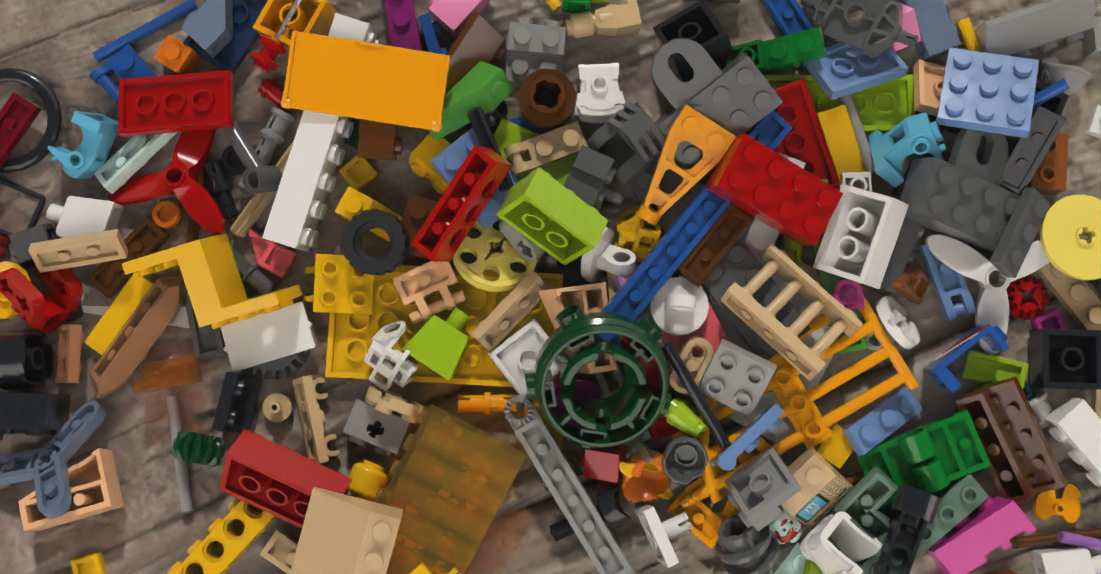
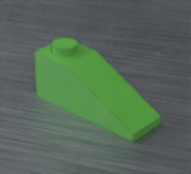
M480 60L445 95L442 113L443 128L440 133L429 130L433 138L439 140L470 123L468 112L472 109L481 107L484 114L494 110L513 91L503 70Z

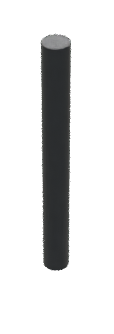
M672 342L665 344L662 347L664 354L721 449L728 447L731 444L729 438Z

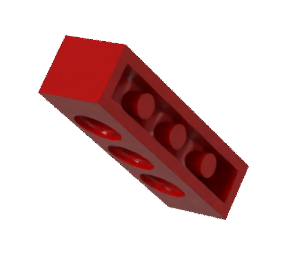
M474 145L411 244L431 261L450 262L513 165L491 148Z

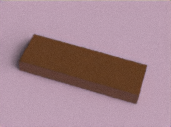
M730 203L675 271L699 289L750 227L754 219Z
M147 216L124 240L128 249L127 258L102 262L87 279L105 297L111 299L133 275V273L125 275L121 263L155 253L170 236L161 227L157 226L153 219Z

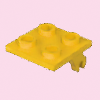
M315 254V266L305 267L304 274H315L314 295L303 296V302H313V312L372 315L374 275L362 273L357 268H353L344 255Z

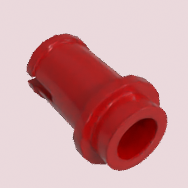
M265 79L258 88L261 97L269 99L284 112L290 110L281 106L284 90L277 85V81L275 79Z

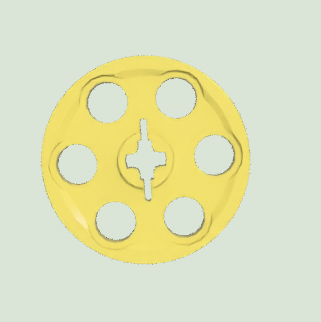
M477 221L472 228L478 229L481 232V236L476 239L466 236L452 257L454 265L463 279L476 288L490 292H505L515 289L519 282L524 280L532 270H535L538 259L534 262L525 260L501 231L494 229L492 225L484 230ZM502 244L500 253L495 252L494 254H491L489 257L491 248L496 249L497 247H500ZM469 252L475 255L476 261L472 264H467L461 260L460 256ZM514 262H520L525 266L526 271L520 274L515 273L511 270L510 265ZM487 270H493L498 273L499 279L488 281L484 278L483 273Z

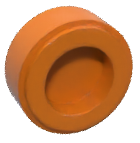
M164 200L155 205L152 211V218L157 226L166 230H172L182 223L183 211L178 204Z

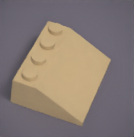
M313 487L290 574H386L403 509Z

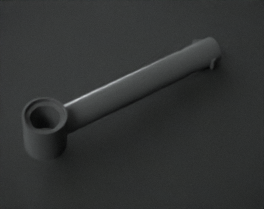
M234 117V128H224L222 131L246 168L243 173V185L246 191L250 194L277 191L282 178L280 169L274 165L264 166Z

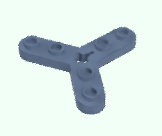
M89 401L83 404L44 448L1 455L0 485L34 480L38 510L49 519H55L64 515L69 510L72 501L67 462L83 447L84 442L103 424L106 410L97 401Z

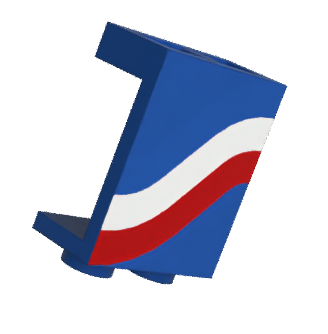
M990 324L976 326L924 367L943 391L953 393L962 386L946 366L983 338L993 351H1007L1010 348L1005 342L1008 337L997 325L994 327Z

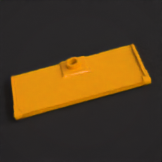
M293 31L281 106L286 109L293 108L427 129L440 133L443 128L442 113L451 56Z

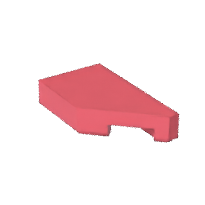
M250 229L248 234L252 241L257 265L285 279L298 254L276 242L262 238L263 235Z

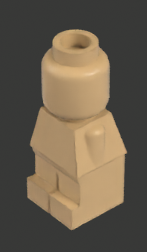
M627 0L626 4L622 5L611 4L595 10L594 14L591 11L573 13L570 18L564 19L567 36L573 35L576 39L593 36L595 31L599 35L613 37L640 32L642 24L637 0Z

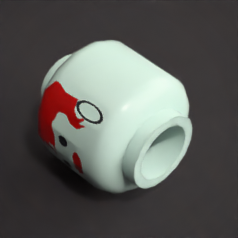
M779 505L778 507L783 514L768 524L772 531V537H775L779 544H785L789 541L794 543L803 535L802 527L804 523L794 518Z

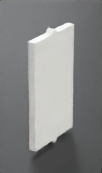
M303 301L275 312L263 313L244 321H236L220 327L225 342L224 351L228 353L233 372L316 348L311 330L313 323L308 320Z

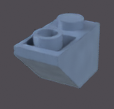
M205 0L204 4L197 11L188 14L184 24L181 26L212 58L233 39V0Z

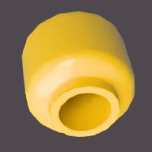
M364 459L363 463H355L348 475L352 479L349 488L350 496L373 502L378 501L388 482V476L384 473L386 468Z

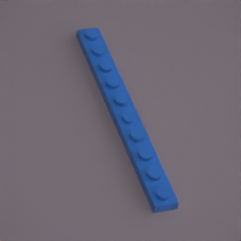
M773 110L758 121L747 135L775 150L793 127ZM705 185L601 312L620 314L635 320L725 211L730 202L706 189ZM614 333L593 334L595 342L616 343L622 336Z

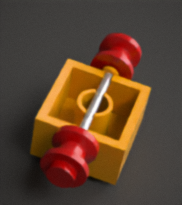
M268 0L252 27L261 35L259 40L263 44L260 52H252L250 55L254 59L253 65L266 73L270 69L276 71L278 66L275 60L278 55H286L287 51H290L293 31L327 36L335 13L338 12L328 0Z

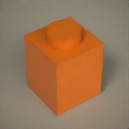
M170 34L153 56L156 61L174 74L193 73L202 60L192 48Z

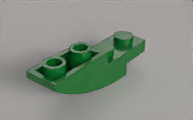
M816 27L767 41L758 39L732 46L735 57L718 67L722 70L743 52L750 57L762 75L801 67V63L826 57L822 29Z

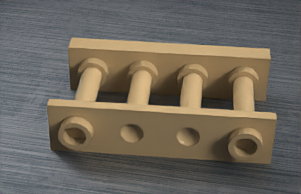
M772 243L761 257L766 265L744 287H740L734 282L720 301L810 381L826 365L821 359V355L842 332L850 337L863 323L852 310L845 308L797 266L784 250L777 248ZM776 272L789 284L767 307H763L753 298V294ZM799 292L811 304L790 327H785L776 319L775 315ZM821 312L834 324L812 348H808L799 340L798 335Z

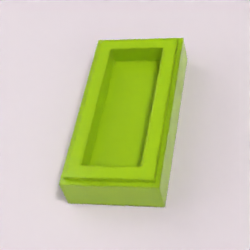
M969 349L962 378L981 383L987 381L995 383L1016 376L1023 389L1029 363Z

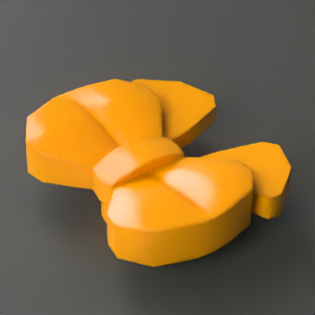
M1068 483L1064 487L1061 499L1056 498L1055 489L1035 494L1033 500L1034 515L1040 520H1047L1053 515H1060L1065 522L1074 523L1078 520L1081 513V504L1078 499L1081 497V493L1076 486Z

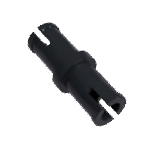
M221 160L213 161L216 173H213L210 162L204 164L203 169H205L211 187L209 193L215 198L224 220L229 219L226 207L229 208L232 218L238 216L239 212L231 194L233 188L227 182Z

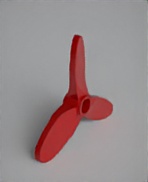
M216 129L182 132L175 145L170 166L163 171L127 181L113 194L109 192L107 195L108 200L119 205H127L176 194L188 214L203 229L211 234H223L225 221L222 212L208 191L197 183L196 175L207 160Z

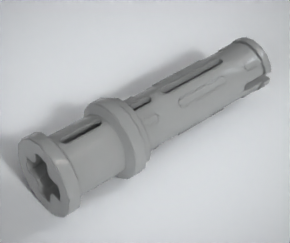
M273 106L271 108L272 115L266 127L260 130V136L262 137L255 150L264 166H268L277 146H281L284 143L285 139L283 136L290 122H294L296 119L292 115ZM243 176L238 182V185L244 187Z

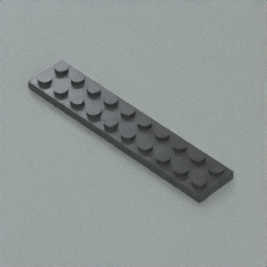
M638 103L634 104L635 106L642 109ZM621 137L605 150L603 154L614 159L613 167L617 171L636 152ZM674 157L675 164L684 169ZM657 162L628 185L641 204L646 197ZM668 169L659 183V188L665 193L670 194L679 186L683 178L676 172ZM699 182L690 188L662 215L657 225H661L663 234L669 230L702 190L703 187ZM650 204V205H649L651 208L655 209L656 211L658 210L657 205H655V204ZM740 238L704 281L702 286L754 354L770 360L778 352L720 301L734 282L740 287H744L763 268L759 260L742 238ZM770 277L753 294V298L763 307H767L782 290ZM788 301L775 316L785 327H790L800 314L791 302ZM807 325L798 335V338L809 332L811 328Z

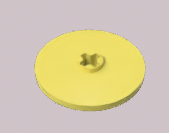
M1071 195L1060 199L1047 210L1040 225V241L1046 257L1055 268L1069 277L1079 280H1096L1101 278V200L1093 196ZM1079 234L1087 235L1088 240H1081Z

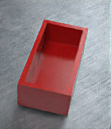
M746 133L736 136L705 187L801 246L817 245L844 194Z

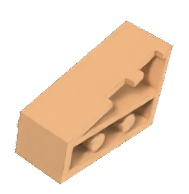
M606 282L538 291L555 330L560 327L556 316L568 307L579 305L584 314L601 312L608 304ZM592 340V341H590V342H588V343H586V344H584V345H582V346H585V345L590 344V343H594L595 341ZM582 346L569 351L568 347H565L564 351L567 355L571 356ZM598 353V360L586 364L576 374H593L617 370L616 360H613V356L610 354Z
M98 448L91 453L92 455L67 469L72 501L69 510L64 515L55 519H49L43 515L37 508L35 491L18 501L23 530L41 531L124 507L113 451Z

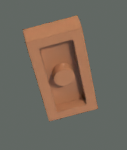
M58 325L55 383H79V377L83 372V364L80 361L81 348L84 345L82 325Z

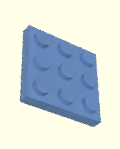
M949 47L936 118L937 124L1027 138L1031 126L1039 60Z

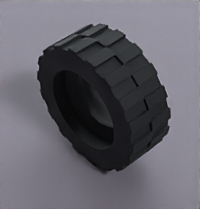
M378 209L361 211V214L352 217V220L346 224V229L342 233L343 243H341V247L345 253L343 255L346 260H349L353 268H357L362 273L370 275L392 273L396 271L397 267H401L404 259L409 254L410 241L408 236L410 235L405 229V224L395 215ZM373 228L383 229L390 238L388 251L380 257L369 256L362 247L363 236L368 230Z

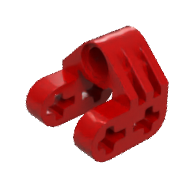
M34 263L37 275L50 288L49 293L44 292L42 294L16 268L1 272L0 292L12 303L11 308L19 313V316L26 320V323L34 329L45 333L55 330L80 305L83 294L82 283L69 268L40 273Z

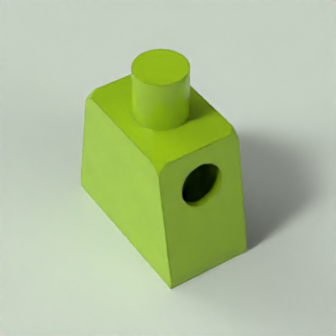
M456 307L446 322L434 315L402 350L405 352L408 349L411 351L410 356L448 381H452L471 339L461 332L470 316Z

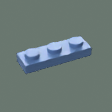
M903 386L842 430L857 456L864 455L916 416L923 408L911 390L909 391L906 386Z

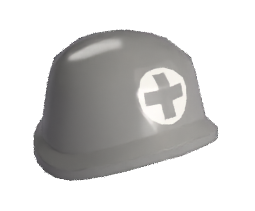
M1050 56L1042 59V83L1046 86H1051L1064 78L1070 88L1062 93L1068 96L1077 93L1092 78V74L1084 68L1067 65L1059 59Z

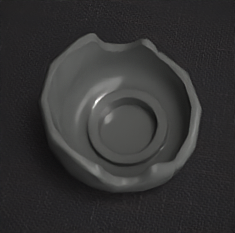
M682 436L672 440L666 446L662 456L664 472L673 482L688 485L695 478L701 477L708 463L706 448L695 438Z

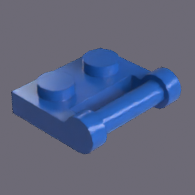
M129 44L104 65L95 68L90 73V78L94 83L100 84L117 104L119 88L109 78L114 72L121 79L157 76Z

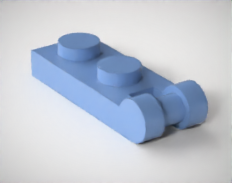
M926 244L920 246L919 250L941 306L940 310L943 319L949 322L955 320L958 315L964 314L967 316L975 313V305L964 276L940 262L929 251ZM958 295L959 303L953 305L950 297Z
M776 403L772 404L718 455V466L726 471L734 469L737 463L736 457L744 450L750 453L761 442L758 437L765 430L771 433L783 421L780 416L784 411Z

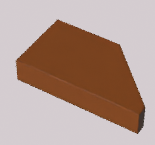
M910 267L893 282L892 287L911 303L920 305L930 278L920 269Z

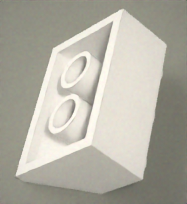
M841 184L839 191L844 194L827 224L813 268L880 289L909 205L893 197Z

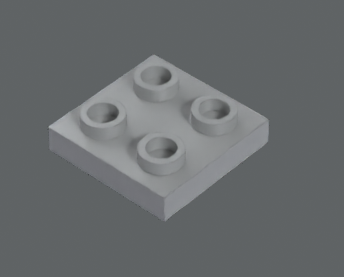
M722 339L698 388L701 393L751 417L777 365Z

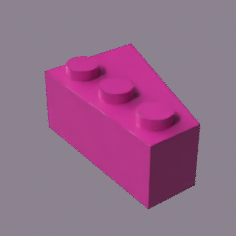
M989 496V498L926 551L944 574H968L987 562L986 556L999 546L1003 550L1012 546V543L1009 541L1011 538L1024 530L1029 535L1037 529L1014 500Z

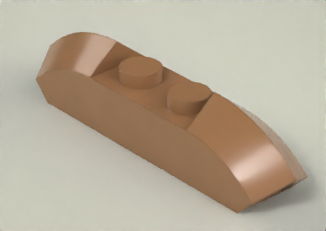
M166 276L158 278L92 368L89 377L97 399L115 392L131 380L138 372L137 366L139 363H142L147 358L152 345L163 336L168 323L174 322L184 300L185 282L183 277Z

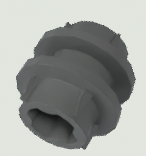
M738 514L725 519L718 529L719 538L715 543V552L720 560L724 562V567L728 574H774L777 569V560L780 556V545L775 537H772L770 527L767 525L759 532L754 526L748 528Z

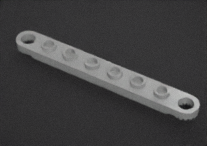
M516 395L510 398L504 408L506 419L599 574H636L533 402L523 395ZM516 402L524 403L528 408L526 417L521 419L515 418L511 413L512 405Z

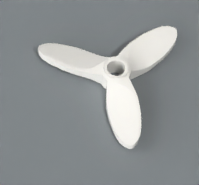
M931 234L925 239L929 251L945 266L965 277L977 280L980 290L975 306V326L990 324L994 327L997 325L1005 334H1007L1009 322V301L1006 289L1010 282L1025 277L1050 262L1043 251L1040 239L1032 242L1017 277L1008 278L979 252L959 240L941 234ZM996 270L999 278L995 284L991 285L989 283V275ZM983 338L978 341L979 346L985 353L992 355L998 353V351H993Z

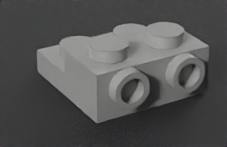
M517 18L516 22H510L505 71L510 84L522 85L526 77L540 69H555L562 73L566 27H561V23L554 20H547L544 22V25L533 24V20L529 18Z
M770 447L724 481L730 490L727 497L736 509L741 508V511L738 513L739 517L748 528L754 526L758 532L781 516L783 513L778 506L802 489L773 447Z

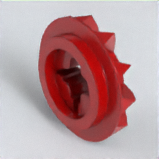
M1029 274L1010 282L1006 290L1009 301V314L1020 320H1030L1045 312L1044 309L1049 300L1047 297L1048 289L1042 284V279L1035 278ZM1032 289L1030 299L1033 303L1025 302L1020 304L1023 299L1020 290L1027 292Z

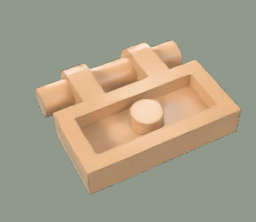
M430 261L393 278L403 304L407 306L416 302L419 308L409 313L413 324L422 320L427 322L433 315L446 309L451 311L455 307L457 308V304L466 301L462 290L453 294L450 293L448 287L458 282L450 262ZM440 291L443 298L427 305L424 297Z

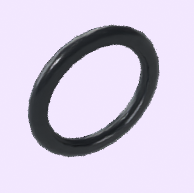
M3 68L0 69V83L18 82L35 90L42 98L48 116L47 128L39 144L32 151L21 157L7 159L0 169V173H13L26 170L38 164L49 154L48 146L54 147L61 131L62 114L57 96L45 80L23 69Z

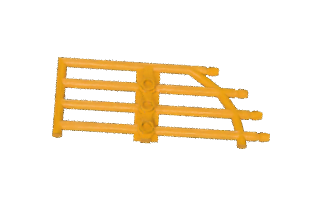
M865 296L864 309H859V311L866 320V323L850 337L845 334L835 340L821 355V359L823 361L872 332L882 346L881 349L808 391L798 377L801 373L779 353L768 360L776 364L777 367L763 395L773 391L781 405L780 408L784 411L780 418L783 419L788 416L796 430L795 433L771 446L779 455L802 442L807 450L833 435L829 426L902 384H905L909 391L919 386ZM824 314L817 316L808 324L811 330L800 337L799 340L831 323V321ZM889 358L897 374L824 416L821 415L813 402L814 400ZM709 396L707 398V403L718 422L737 411L725 404L717 408L719 401ZM751 424L728 436L730 442L732 443ZM707 427L705 433L698 439L706 448L708 463L702 475L705 485L694 490L692 494L684 496L679 501L682 508H689L695 502H699L708 496L713 504L722 500L723 497L719 490L727 486L724 481L769 448L715 478L710 461L716 458L724 449H721L718 443L709 447L710 430ZM679 430L672 438L674 440L682 436H691Z

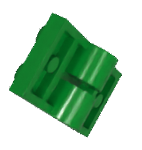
M966 409L880 442L864 455L857 456L855 452L864 476L876 466L897 487H899V484H904L927 493L939 491L947 487L950 481L991 466L970 414ZM897 491L880 508L893 504Z

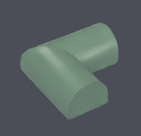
M874 466L833 510L835 513L840 511L846 512L852 517L850 521L872 539L876 537L884 544L892 521L878 509L898 490V487L885 473Z

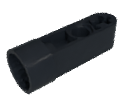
M899 484L891 506L895 513L873 574H891L885 572V568L899 572L898 574H910L927 523L933 524L941 502L940 498L920 489ZM901 524L914 529L913 534L901 530ZM895 549H899L903 553V562L898 566H894L890 561V554Z

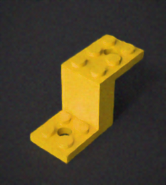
M227 233L195 240L121 263L125 275L137 272L138 277L179 266L199 327L211 324L212 330L236 321H244L263 313L268 314L281 310L284 307L293 305L294 298L302 296L300 285L298 284L248 299Z

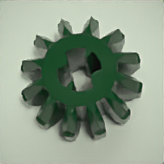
M182 430L178 432L177 438L174 440L172 456L178 460L215 467L220 465L221 458L224 456L225 441L221 437Z

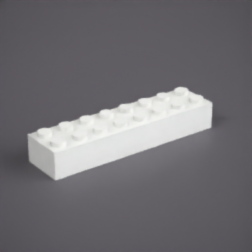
M335 13L328 36L380 44L377 34L369 23ZM303 111L262 238L309 252L310 247L313 248L318 239V231H316L318 222L324 219L327 211V204H325L328 192L332 193L335 187L336 177L333 175L336 166H340L344 159L345 150L342 149L345 138H350L353 131L354 122H351L352 118Z

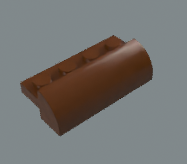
M1016 376L995 383L987 381L967 390L955 400L959 411L966 409L970 414L991 464L987 469L1001 498L1011 499L1018 503L1033 499L1035 494L1065 487L1066 480Z

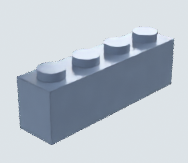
M897 0L915 9L922 41L917 42V44L915 43L914 48L920 60L928 62L948 54L949 47L957 48L961 45L959 29L952 24L949 17V7L945 0Z

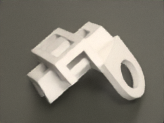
M395 321L383 326L373 336V343L363 360L374 368L368 380L386 392L394 382L402 388L413 379L411 375L419 368V366L407 359L411 351L407 349L402 353L394 348L400 336L407 329L404 321ZM399 327L397 330L393 332L386 333L393 328ZM386 358L394 362L396 365H393L392 363L387 361ZM379 373L388 379L387 382L377 377Z

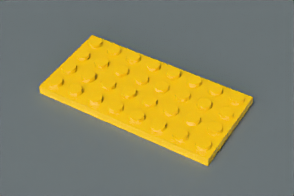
M401 265L392 273L374 275L372 315L329 314L325 377L369 379L374 368L363 360L373 343L372 338L383 326L395 321H404L407 326L406 331L400 336L394 347L404 353L402 350L404 346L427 322L422 320L415 324L412 323L409 313L419 308L416 302L407 306L403 304L393 278L419 266ZM452 268L458 282L448 288L451 294L462 290L466 297V301L456 306L459 310L470 316L461 332L471 339L452 381H448L409 355L407 359L419 366L418 370L411 375L413 378L411 382L513 387L488 355L490 352L471 333L514 289L505 292L481 290L463 279L456 268ZM487 270L483 273L484 278L488 281L499 279L498 273L493 270ZM536 273L550 289L563 287V274ZM440 291L424 297L427 305L443 298ZM542 299L495 348L533 319L537 321L548 337L555 331ZM446 309L435 315L446 322L453 310L449 311ZM399 327L393 328L386 333L393 332L397 330ZM386 358L387 361H389L393 365H396L394 362ZM379 373V375L377 376V377H379V378L382 379V380H388L386 377H384V376L381 375L380 373ZM558 375L553 378V385L557 382Z

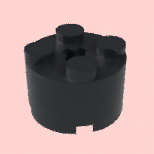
M37 329L0 332L1 389H30L45 386L46 383L42 382L45 377L51 376L54 358L51 344L46 345L42 338L47 337L44 332Z

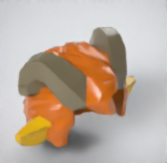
M639 441L630 444L625 452L627 462H619V468L622 472V499L626 502L636 503L640 501H657L659 497L669 500L673 497L674 494L669 488V477L664 472L663 455L651 450L647 445Z

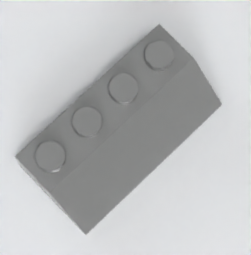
M1050 0L986 21L974 32L982 52L1028 58L1032 56L1031 52L1040 50L1041 54L1056 49L1058 47L1057 44L1064 41L1067 42V45L1083 40L1085 38L1083 34L1094 27L1095 0Z

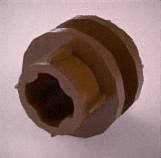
M555 69L534 71L524 79L519 89L518 102L522 116L530 125L539 129L552 130L561 127L571 118L575 110L576 92L572 82L565 74ZM543 91L549 94H557L558 104L552 108L544 105L538 106L536 104L537 95Z

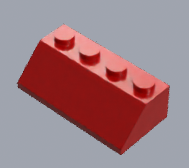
M244 429L226 453L219 490L302 528L313 487L347 495L352 479L317 463L313 459H308L295 453L285 446L278 445L260 434Z

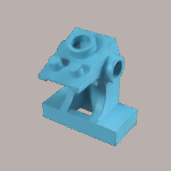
M75 111L71 122L79 125L83 133L82 143L79 148L71 151L62 146H48V149L53 154L51 159L55 162L59 160L63 164V170L69 176L76 179H90L106 162L116 135H119L118 121L98 113Z
M926 112L905 118L885 134L875 130L868 136L875 173L895 188L904 182L902 163L907 156L913 153L922 155L928 152L944 160L942 152L947 150L945 143L939 144V142L944 141L937 122L931 123Z

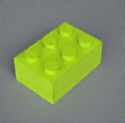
M539 167L508 190L495 214L564 266L594 249L609 221L597 209L589 206L577 197L572 190L564 187L551 174Z

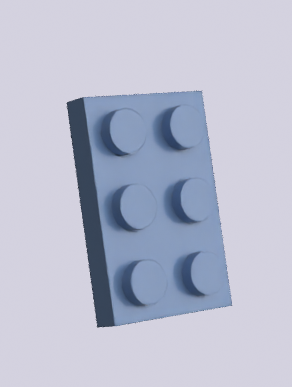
M843 42L825 47V58L803 63L830 100L904 77L908 70L907 65L891 46L873 59L869 57L868 52Z
M473 127L430 161V164L448 186L474 145L480 146ZM510 169L509 174L512 179L513 185H515L520 180L516 176H514L512 170ZM497 189L478 217L477 222L484 230L499 219L495 214L508 190L500 192Z

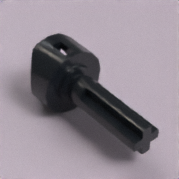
M619 484L597 492L598 505H595L603 520L612 529L634 520V517L625 513L619 499L621 486ZM566 518L549 525L550 534L555 542L575 534Z

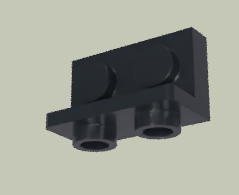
M226 371L212 430L221 432L231 431L240 434L244 429L250 431L262 385L261 378Z

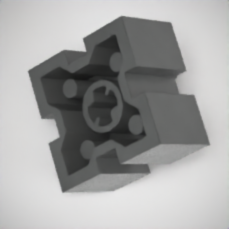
M582 145L570 174L564 183V187L572 190L577 197L598 211L601 208L603 199L620 205L624 198L623 194L610 189L616 173V169L612 168L614 159Z

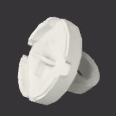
M605 227L596 247L582 255L581 276L588 282L597 283L606 271L618 275L630 274L636 267V255L628 249L615 246L613 229Z
M683 277L668 279L650 302V313L653 321L662 331L674 336L689 335L699 329L706 320L709 310L708 297L703 288L700 286L698 289Z
M884 296L877 300L875 306L879 315L878 319L892 342L897 341L898 344L909 350L919 344L920 335L914 322H907V318L904 317L907 315V311L891 296ZM872 332L866 336L868 349L879 350L882 346L877 338H870L874 334Z

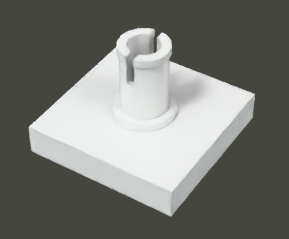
M643 504L634 508L657 561L668 568L678 564L679 561L669 539L692 529L691 522L686 521L689 519L687 514L683 511L681 514L661 522L654 506Z

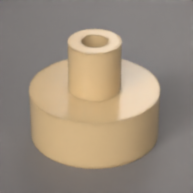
M283 393L271 394L264 400L263 413L270 421L283 422L290 418L293 413V401L288 395Z

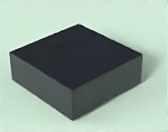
M582 256L565 266L556 260L558 272L563 274V287L590 284L581 276Z

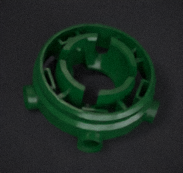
M579 305L568 307L558 313L556 320L560 327L547 338L540 349L534 372L524 373L528 400L537 399L543 414L554 429L583 448L595 449L598 447L618 446L642 435L654 424L657 418L664 416L671 402V395L668 393V367L664 354L657 342L664 335L661 329L646 315L639 322H636L629 317L615 313L598 312L584 314ZM597 333L620 334L627 336L629 342L628 345L620 339L616 343L602 341L582 346L594 340L593 334ZM582 346L571 356L563 351L565 347H568L569 351ZM598 353L610 354L613 356V360L621 363L625 362L623 365L625 380L617 393L602 399L588 397L582 404L573 398L577 388L576 373L586 364L598 360ZM640 355L647 362L653 358L657 361L660 373L658 388L647 383V376L640 361ZM555 358L565 363L560 373L561 387L559 391L565 410L559 416L550 408L557 406L552 372L549 369ZM573 418L577 422V428L569 425L567 422ZM603 418L608 420L611 430L607 431Z

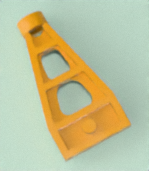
M685 104L668 130L646 197L636 214L643 220L656 226L662 215L720 162L736 136ZM682 141L690 142L701 149L703 153L701 160L690 169H682L674 161L677 147ZM668 169H671L683 178L679 186L670 194L665 193L659 188V183ZM650 204H655V205H657L658 210L656 211L655 209L651 208L649 205H650Z
M758 437L761 442L755 449L759 453L771 447L763 438ZM744 450L736 457V461L743 463L755 455ZM718 464L712 467L715 478L726 471L721 469ZM701 476L685 486L666 510L673 517L684 511L689 518L686 521L691 522L692 525L690 531L712 549L719 538L718 529L725 519L736 515L739 509L735 508L729 498L723 510L717 513L709 509L702 501L695 502L691 507L683 509L679 501L684 496L692 494L694 490L705 485Z

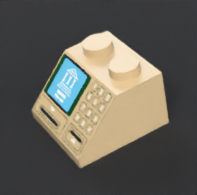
M811 447L804 451L788 467L802 489L783 502L781 506L794 518L812 528L853 488V485Z

